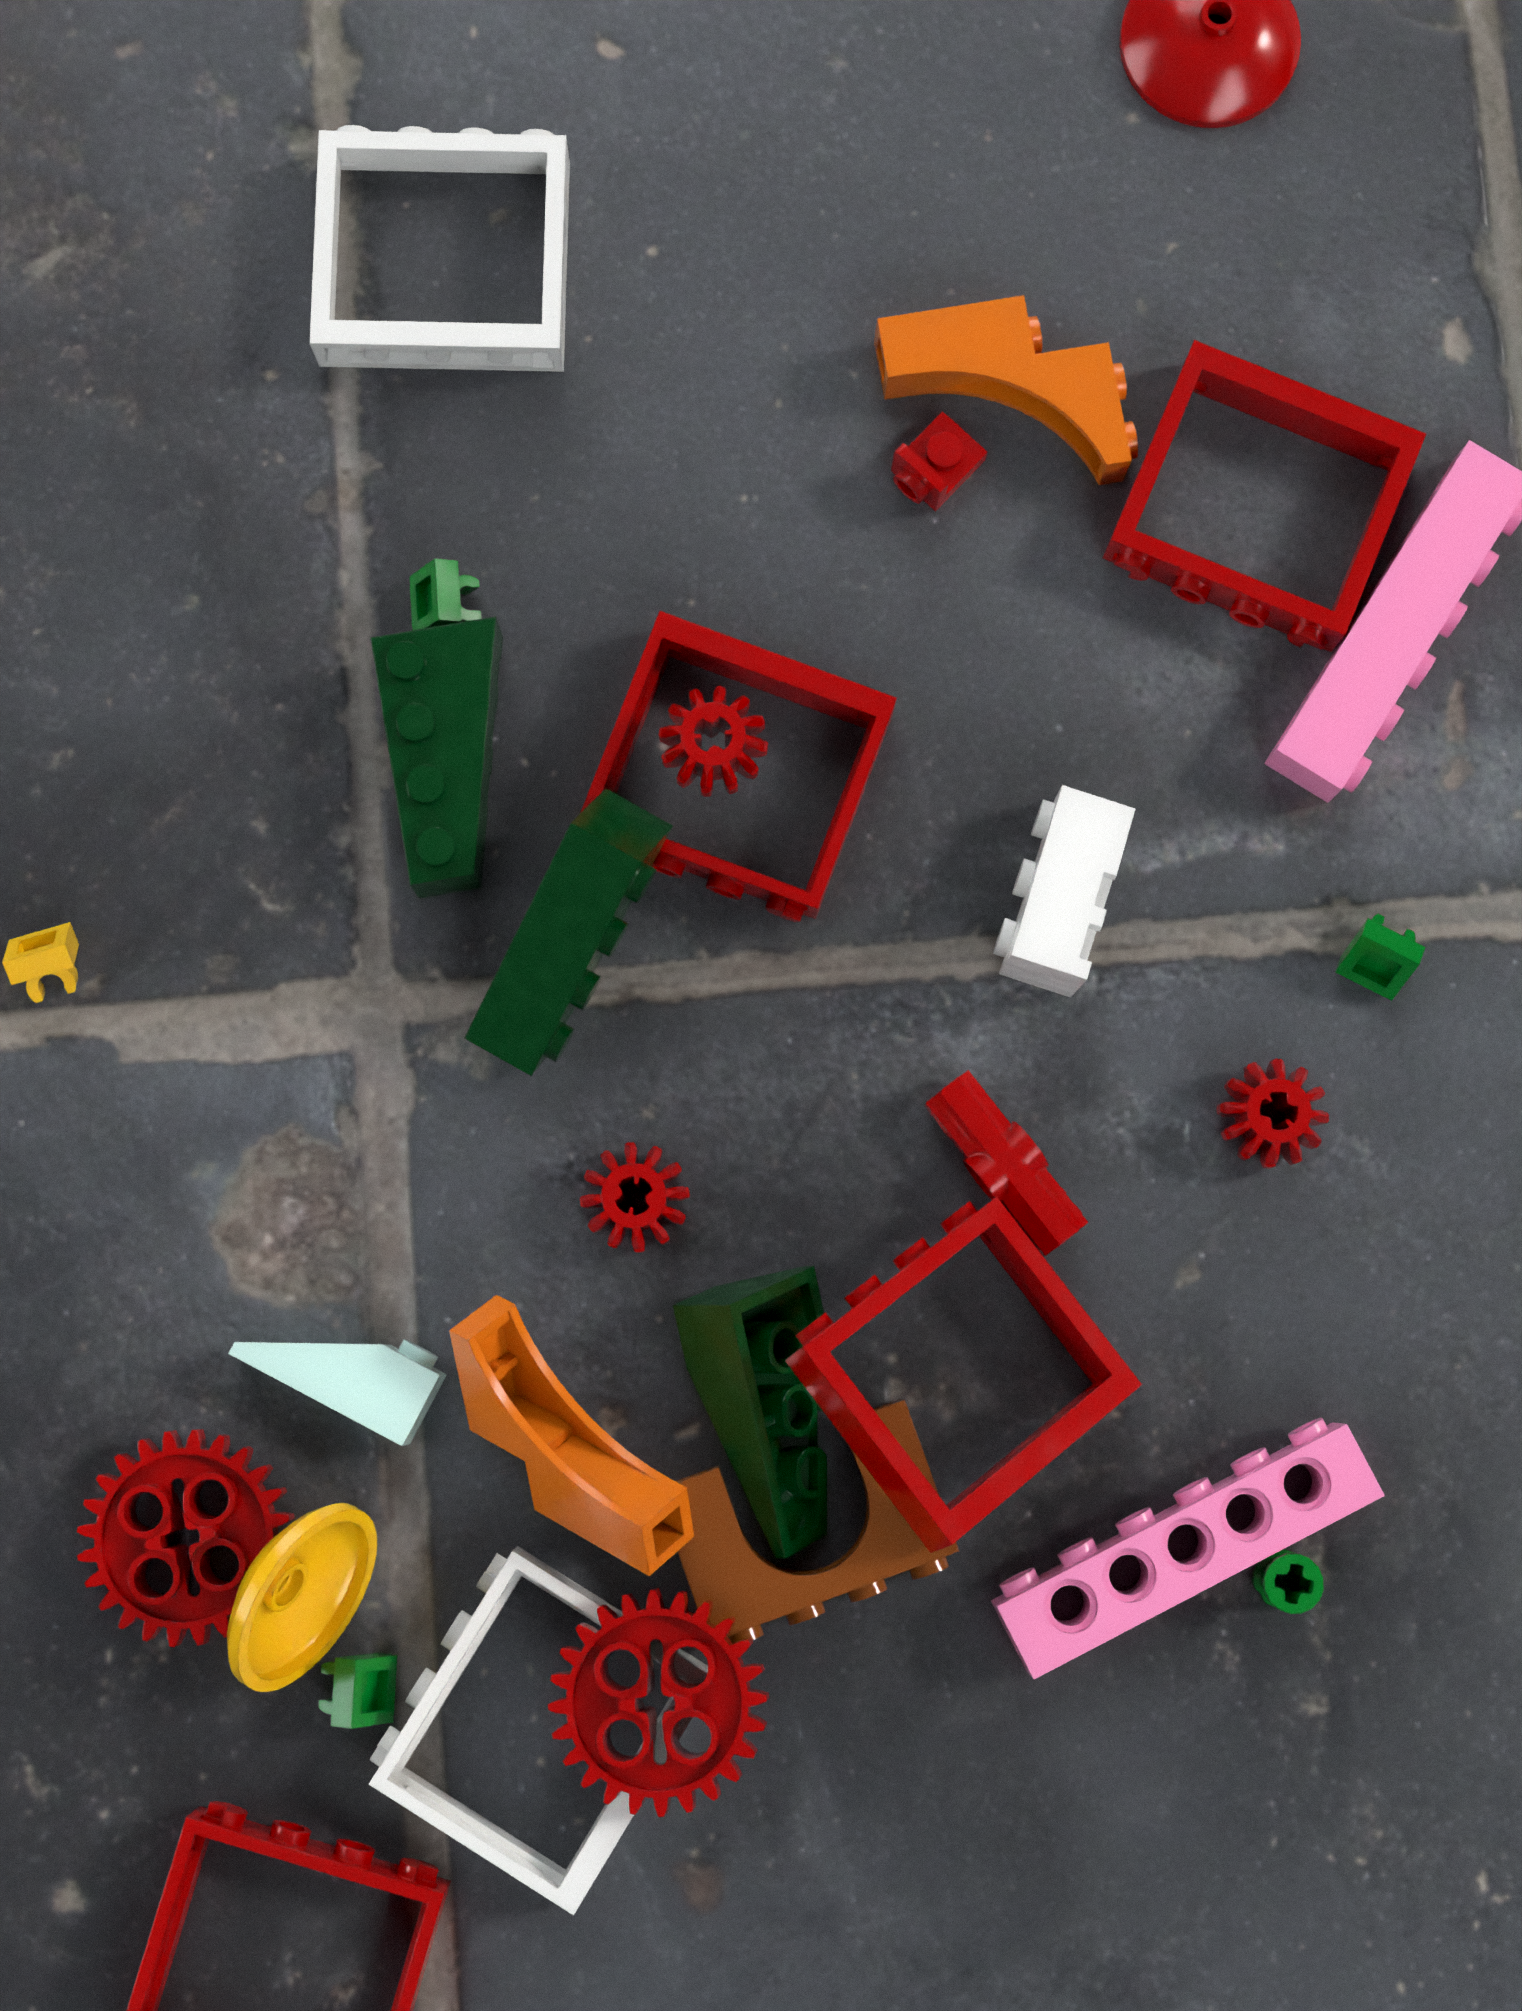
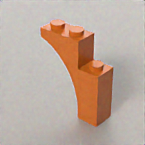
M1024 295L877 318L874 345L884 400L925 394H956L978 397L1011 407L1041 422L1060 436L1086 464L1098 485L1122 482L1132 459L1138 457L1136 429L1132 421L1124 422L1120 402L1125 400L1127 395L1124 368L1121 362L1113 363L1109 342L1042 353V333L1039 319L1037 316L1028 317Z
M495 1295L449 1330L469 1429L525 1461L534 1510L648 1576L652 1575L694 1537L687 1487L670 1479L634 1456L605 1432L583 1410L547 1365L529 1335L514 1303Z

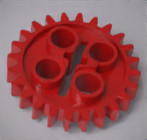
M194 1429L187 1439L186 1447H183L177 1431H167L163 1435L162 1451L158 1449L150 1438L138 1441L140 1461H137L127 1453L118 1454L114 1459L122 1475L117 1477L104 1473L98 1474L96 1477L100 1487L107 1493L105 1498L84 1499L83 1505L98 1516L96 1522L77 1527V1533L94 1538V1547L77 1555V1559L82 1562H97L99 1569L84 1584L86 1588L106 1585L109 1592L98 1606L101 1611L118 1604L125 1608L118 1624L120 1629L123 1630L131 1626L139 1619L143 1620V1641L148 1642L154 1639L162 1627L167 1628L169 1647L180 1645L187 1629H190L197 1646L204 1645L209 1642L212 1623L224 1638L227 1637L228 1624L236 1594L246 1571L259 1552L278 1535V1526L295 1519L294 1513L275 1512L273 1504L287 1493L286 1488L279 1487L266 1490L263 1482L273 1470L271 1464L258 1467L253 1471L247 1466L254 1450L251 1446L243 1447L233 1456L228 1455L230 1436L227 1434L219 1435L213 1441L210 1448H206L204 1429ZM177 1478L181 1479L184 1483V1513L181 1511L180 1501L173 1488V1482ZM208 1480L220 1482L228 1493V1505L220 1516H213L202 1508L200 1491ZM144 1492L154 1494L161 1501L163 1507V1516L155 1528L144 1526L138 1520L135 1513L136 1503ZM184 1525L189 1530L197 1529L200 1535L199 1542L190 1545L189 1548L186 1544L176 1545L174 1540V1532L183 1529ZM217 1546H226L237 1555L239 1570L232 1581H223L217 1578L211 1570L210 1557ZM153 1558H159L171 1567L173 1583L167 1593H158L147 1583L145 1578L146 1568ZM191 1562L195 1578L200 1585V1593L197 1596L192 1595L189 1590Z
M655 1588L649 1591L646 1608L641 1609L633 1594L628 1593L622 1596L621 1606L623 1615L620 1617L606 1604L597 1608L598 1619L602 1626L600 1630L584 1622L578 1624L575 1629L585 1644L582 1649L575 1646H564L561 1648L559 1653L573 1668L571 1672H556L551 1675L550 1681L567 1691L566 1697L549 1703L548 1710L559 1714H566L568 1723L554 1731L552 1737L557 1740L573 1739L576 1747L568 1753L563 1763L565 1766L583 1760L586 1762L589 1768L580 1784L583 1788L592 1785L600 1778L607 1782L603 1803L609 1805L623 1791L629 1793L630 1814L636 1815L646 1798H653L658 1817H665L671 1804V1797L677 1796L681 1806L689 1813L696 1807L695 1790L697 1788H700L707 1797L715 1801L721 1795L720 1785L716 1778L718 1774L733 1782H737L743 1774L732 1758L734 1755L753 1759L757 1754L758 1749L744 1736L746 1732L764 1731L767 1726V1721L750 1713L751 1706L762 1704L769 1699V1692L751 1689L749 1682L765 1670L764 1664L753 1663L744 1665L741 1656L751 1647L753 1641L751 1638H747L732 1644L727 1636L736 1620L733 1616L723 1620L716 1626L709 1622L713 1608L712 1601H705L695 1613L688 1611L687 1591H679L673 1599L671 1607H664L662 1594L659 1588ZM655 1639L661 1641L663 1646L661 1691L664 1696L674 1697L675 1705L665 1711L662 1717L664 1742L667 1750V1761L662 1764L658 1763L655 1759L654 1745L657 1734V1712L655 1707L644 1706L643 1697L647 1696L655 1688L654 1663L651 1654V1642ZM687 1646L695 1647L707 1658L708 1673L703 1682L696 1684L687 1683L678 1676L675 1671L674 1660L680 1648ZM618 1649L628 1650L638 1659L641 1670L640 1677L635 1685H619L609 1675L608 1660L613 1651ZM696 1717L704 1721L709 1727L711 1743L706 1751L695 1753L689 1752L682 1747L677 1737V1727L682 1718ZM621 1719L629 1720L639 1727L643 1736V1745L639 1754L624 1755L612 1745L610 1732L615 1721Z

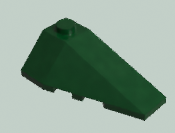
M803 1266L718 1285L673 1305L686 1368L775 1558L786 1559L827 1535V1455L821 1448H818V1411H822V1409L785 1362L788 1357L803 1346L795 1335L824 1314L814 1266Z

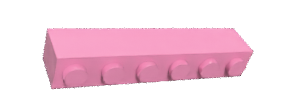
M1471 440L1466 443L1451 462L1352 621L1346 635L1337 645L1266 759L1265 765L1327 803L1343 788L1350 793L1356 789L1372 764L1370 759L1363 756L1374 737H1377L1384 741L1404 712V709L1395 703L1406 685L1416 690L1434 664L1436 657L1427 651L1435 638L1440 634L1447 639L1465 614L1468 606L1459 600L1469 583L1479 587L1497 562L1500 555L1490 549L1501 532L1510 537L1521 523V470Z

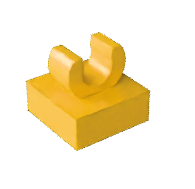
M71 922L8 941L2 964L10 984L14 985L26 981L27 994L35 1003L44 1000L46 991L41 978L45 975L52 974L60 977L68 994L76 990L78 972L74 964L79 943Z

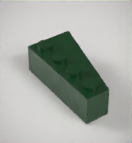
M497 617L370 637L410 886L419 898L481 888L488 816V789L493 760V731L499 690L497 686L499 662L503 644V635Z
M605 789L570 823L464 1039L530 1076L534 1074L546 1058L557 1062L574 1032V1028L566 1023L574 1008L577 1007L583 1010L594 994L601 980V976L594 973L603 955L609 958L612 956L624 936L629 923L622 919L632 901L638 904L648 889L657 870L652 867V864L673 825L608 789Z

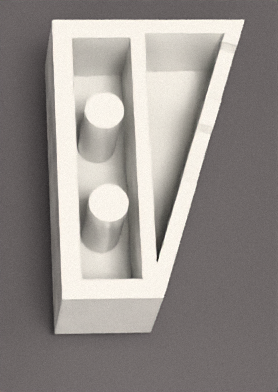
M1064 785L1060 788L1054 803L1042 800L1031 833L1032 836L1042 839L1035 862L1023 859L1012 892L1013 895L1023 898L1016 921L1008 918L1004 919L993 952L995 955L1004 957L999 971L1000 975L1070 998L1084 984L1092 962L1087 960L1096 931L1100 932L1107 911L1104 909L1112 881L1117 876L1135 808Z

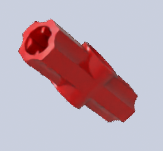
M969 1070L957 1077L925 1103L924 1106L930 1112V1115L934 1117L945 1135L953 1141L964 1155L963 1163L978 1186L990 1200L998 1197L1043 1257L1063 1244L1088 1223L1081 1210L1071 1201L1066 1194L1067 1192L1059 1186L1046 1169L1049 1167V1164L1036 1143L1015 1121L1011 1123L1008 1121Z

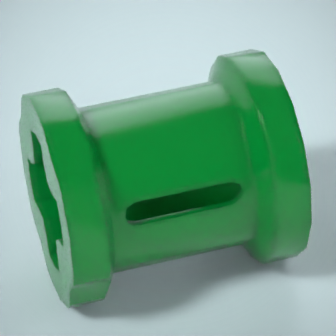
M1282 1549L1256 1563L1252 1571V1585L1260 1594L1261 1599L1266 1604L1289 1614H1302L1311 1610L1320 1601L1324 1590L1323 1576L1319 1567L1310 1558L1287 1549ZM1290 1570L1291 1573L1300 1576L1298 1588L1290 1587L1285 1591L1275 1586L1276 1575L1288 1574Z

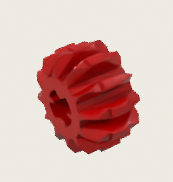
M721 685L717 686L713 692V702L708 703L704 702L702 693L698 689H693L689 691L692 710L689 711L683 706L673 703L668 708V714L676 725H668L659 729L660 742L672 746L661 755L662 763L665 768L682 766L676 777L677 784L682 788L689 786L699 776L701 777L700 788L702 796L710 797L714 791V780L721 779L728 794H734L738 791L735 772L746 778L755 779L759 774V768L751 758L767 755L768 742L755 737L765 729V720L762 715L745 717L750 708V699L745 695L738 697L728 706L726 705V688ZM719 732L724 733V750L716 745L710 747L707 752L703 750V734L714 738Z
M1282 1059L1270 1061L1266 1074L1256 1062L1248 1064L1243 1068L1246 1083L1232 1078L1224 1085L1227 1093L1238 1102H1223L1217 1106L1218 1115L1233 1117L1236 1123L1221 1131L1223 1140H1232L1242 1135L1245 1141L1239 1147L1237 1156L1242 1160L1250 1159L1260 1147V1161L1263 1168L1271 1169L1275 1167L1280 1154L1289 1165L1301 1162L1302 1151L1300 1145L1314 1149L1322 1142L1319 1135L1308 1125L1317 1126L1329 1122V1114L1327 1112L1312 1110L1310 1104L1325 1095L1323 1088L1320 1086L1314 1087L1306 1092L1301 1088L1308 1076V1070L1304 1067L1295 1069L1286 1080L1285 1065ZM1272 1099H1274V1109L1285 1113V1120L1273 1125V1128L1271 1118L1260 1114V1107L1272 1102Z
M628 1142L625 1144L624 1149L627 1164L619 1166L614 1155L609 1150L601 1153L602 1162L611 1171L607 1178L596 1171H586L584 1179L589 1184L602 1188L601 1194L581 1196L580 1205L588 1209L603 1207L605 1210L589 1221L588 1227L593 1233L601 1231L612 1221L615 1223L608 1237V1246L617 1249L623 1241L626 1230L632 1231L634 1251L642 1253L645 1251L646 1246L643 1230L651 1228L656 1240L664 1245L669 1242L670 1238L667 1231L658 1223L662 1217H665L674 1224H684L686 1220L685 1214L667 1205L668 1201L688 1199L690 1191L688 1187L683 1186L665 1187V1184L679 1176L682 1168L675 1162L657 1173L655 1169L663 1153L661 1148L653 1146L649 1150L644 1164L638 1163L636 1144ZM631 1181H634L637 1188H640L642 1182L647 1183L652 1188V1191L645 1197L649 1208L636 1215V1211L632 1207H630L627 1214L622 1212L618 1206L625 1198L621 1188Z

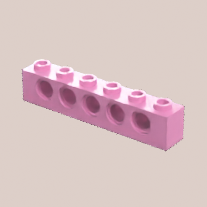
M1322 1417L1303 1424L1287 1434L1292 1444L1269 1455L1265 1447L1254 1450L1230 1464L1234 1472L1231 1476L1211 1485L1208 1477L1194 1481L1173 1494L1177 1504L1154 1515L1150 1507L1141 1509L1117 1522L1115 1526L1119 1534L1098 1545L1095 1544L1092 1537L1086 1538L1058 1553L1057 1556L1062 1564L1038 1576L1035 1568L1032 1567L1003 1581L999 1585L1003 1594L994 1598L991 1602L1027 1673L1033 1679H1036L1384 1497L1385 1495L1348 1425L1333 1422L1326 1425ZM1302 1464L1310 1472L1312 1485L1309 1493L1304 1498L1293 1501L1285 1492L1284 1478L1290 1468ZM1246 1494L1254 1504L1255 1516L1247 1528L1234 1531L1227 1522L1226 1508L1234 1497ZM1189 1524L1193 1527L1198 1537L1197 1549L1188 1559L1174 1560L1168 1550L1169 1535L1176 1527ZM1133 1555L1138 1560L1141 1568L1138 1582L1128 1590H1115L1109 1579L1112 1563L1121 1556ZM1063 1586H1077L1083 1595V1607L1080 1613L1071 1620L1062 1621L1055 1619L1050 1605L1052 1596Z

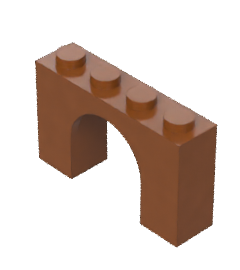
M898 1399L874 1408V1411L939 1495L905 1400ZM852 1449L851 1452L866 1495L864 1524L858 1538L844 1555L834 1562L816 1569L793 1570L778 1566L766 1560L751 1546L740 1526L719 1465L676 1480V1482L687 1487L694 1537L678 1551L697 1609L707 1600L713 1602L709 1622L716 1626L730 1616L736 1619L732 1630L727 1636L732 1644L742 1639L751 1638L754 1640L763 1636L761 1624L782 1616H786L789 1625L815 1618L826 1612L823 1601L847 1593L850 1602H857L875 1596L888 1589L884 1579L909 1570L912 1580L942 1571L949 1567L946 1556L959 1552L958 1545L955 1542L951 1546L930 1553Z

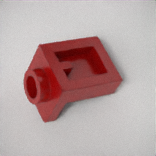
M942 411L909 446L902 443L894 451L891 472L895 474L893 477L894 483L907 498L917 504L923 500L936 512L986 460L988 452Z

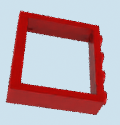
M1194 340L1102 559L1129 571L1128 578L1139 581H1146L1148 578L1171 586V592L1184 601L1199 605L1205 604L1207 601L1229 610V616L1240 624L1252 628H1262L1266 625L1288 634V641L1299 648L1305 643L1320 650L1325 649L1332 652L1346 635L1426 433ZM1193 392L1388 471L1332 610L1135 530Z
M659 611L581 812L605 789L617 794L670 657L865 728V734L805 890L669 839L665 840L652 864V867L657 869V872L674 878H681L683 872L686 871L708 879L705 885L707 889L730 899L741 900L743 893L767 901L765 910L783 919L800 922L802 915L816 919L893 716L897 697Z
M995 1197L979 1210L969 1201L940 1223V1226L947 1235L931 1247L922 1237L892 1260L899 1269L898 1273L884 1284L874 1274L849 1293L844 1299L851 1309L835 1322L825 1312L795 1335L803 1346L785 1360L930 1553L953 1545L1142 1386L1138 1378L998 1197ZM979 1236L1092 1384L946 1505L830 1352Z
M211 1801L208 1808L199 1806L185 1818L126 2011H158L210 1839L422 1902L390 2010L413 2011L451 1880L437 1876L439 1869L436 1866L413 1858H401L399 1865L373 1857L375 1853L374 1848L354 1840L337 1839L335 1846L310 1839L312 1831L309 1828L290 1821L274 1820L270 1827L246 1820L248 1811L226 1802Z

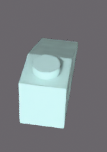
M403 1339L399 1349L392 1345L234 1342L228 1353L401 1446L408 1445L413 1440L447 1374L433 1367L438 1356L406 1339Z

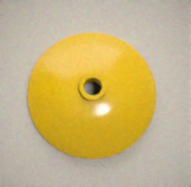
M336 1503L315 1509L291 1523L259 1552L246 1571L238 1588L227 1630L229 1664L233 1675L238 1681L258 1692L278 1690L291 1684L308 1672L336 1643L359 1607L369 1585L375 1565L377 1533L372 1519L365 1512L346 1503Z

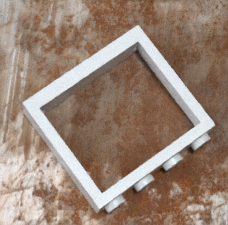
M345 125L339 127L337 131L319 130L310 345L319 367L564 372L570 160L566 135H554L550 131L543 129H529L521 134H493L491 131L483 128H466L459 133H432L426 128L417 126L404 127L399 129L398 132L370 131L365 127L357 125ZM341 170L546 174L542 324L335 320Z
M517 1546L511 1552L508 1559L497 1553L487 1570L483 1573L476 1587L486 1593L472 1616L461 1610L440 1645L450 1650V1653L437 1674L426 1667L405 1700V1703L415 1710L402 1731L400 1732L390 1725L378 1743V1747L371 1756L370 1761L378 1765L379 1768L369 1785L574 1915L634 1816L629 1811V1793L622 1791L609 1805L605 1804L567 1869H564L405 1767L521 1577H524L600 1626L597 1608L606 1604L619 1617L623 1615L619 1609ZM655 1639L651 1642L652 1659L662 1664L663 1646L661 1641ZM681 1648L678 1650L674 1660L676 1673L687 1683L696 1684L703 1682L708 1673V1665ZM674 1697L669 1698L657 1718V1734L654 1745L655 1759L661 1764L667 1761L662 1717L665 1711L675 1705ZM686 1717L680 1720L677 1727L678 1741L693 1717ZM642 1745L640 1746L636 1754H639V1752L642 1749Z

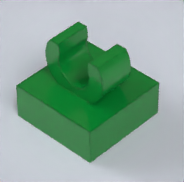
M435 558L409 576L412 630L481 619V611L467 610L461 606L460 594H470L478 589L480 585L479 580L473 576H459L458 561Z
M1376 914L1372 919L1368 918L1342 953L1335 973L1392 1001L1420 965L1426 947L1415 942L1414 931L1407 928L1404 934L1401 935L1383 926L1385 917Z
M370 1653L336 1657L334 1662H327L321 1665L322 1674L334 1675L332 1698L319 1700V1709L324 1713L331 1714V1726L354 1729L394 1722L398 1655Z

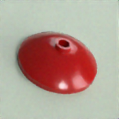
M1129 0L1121 23L1119 48L1123 67L1129 81L1141 98L1153 109L1169 119L1185 125L1201 128H1222L1253 119L1270 108L1279 99L1290 83L1297 67L1301 48V31L1297 13L1291 0ZM1211 14L1220 15L1226 19L1227 23L1215 24L1208 16Z

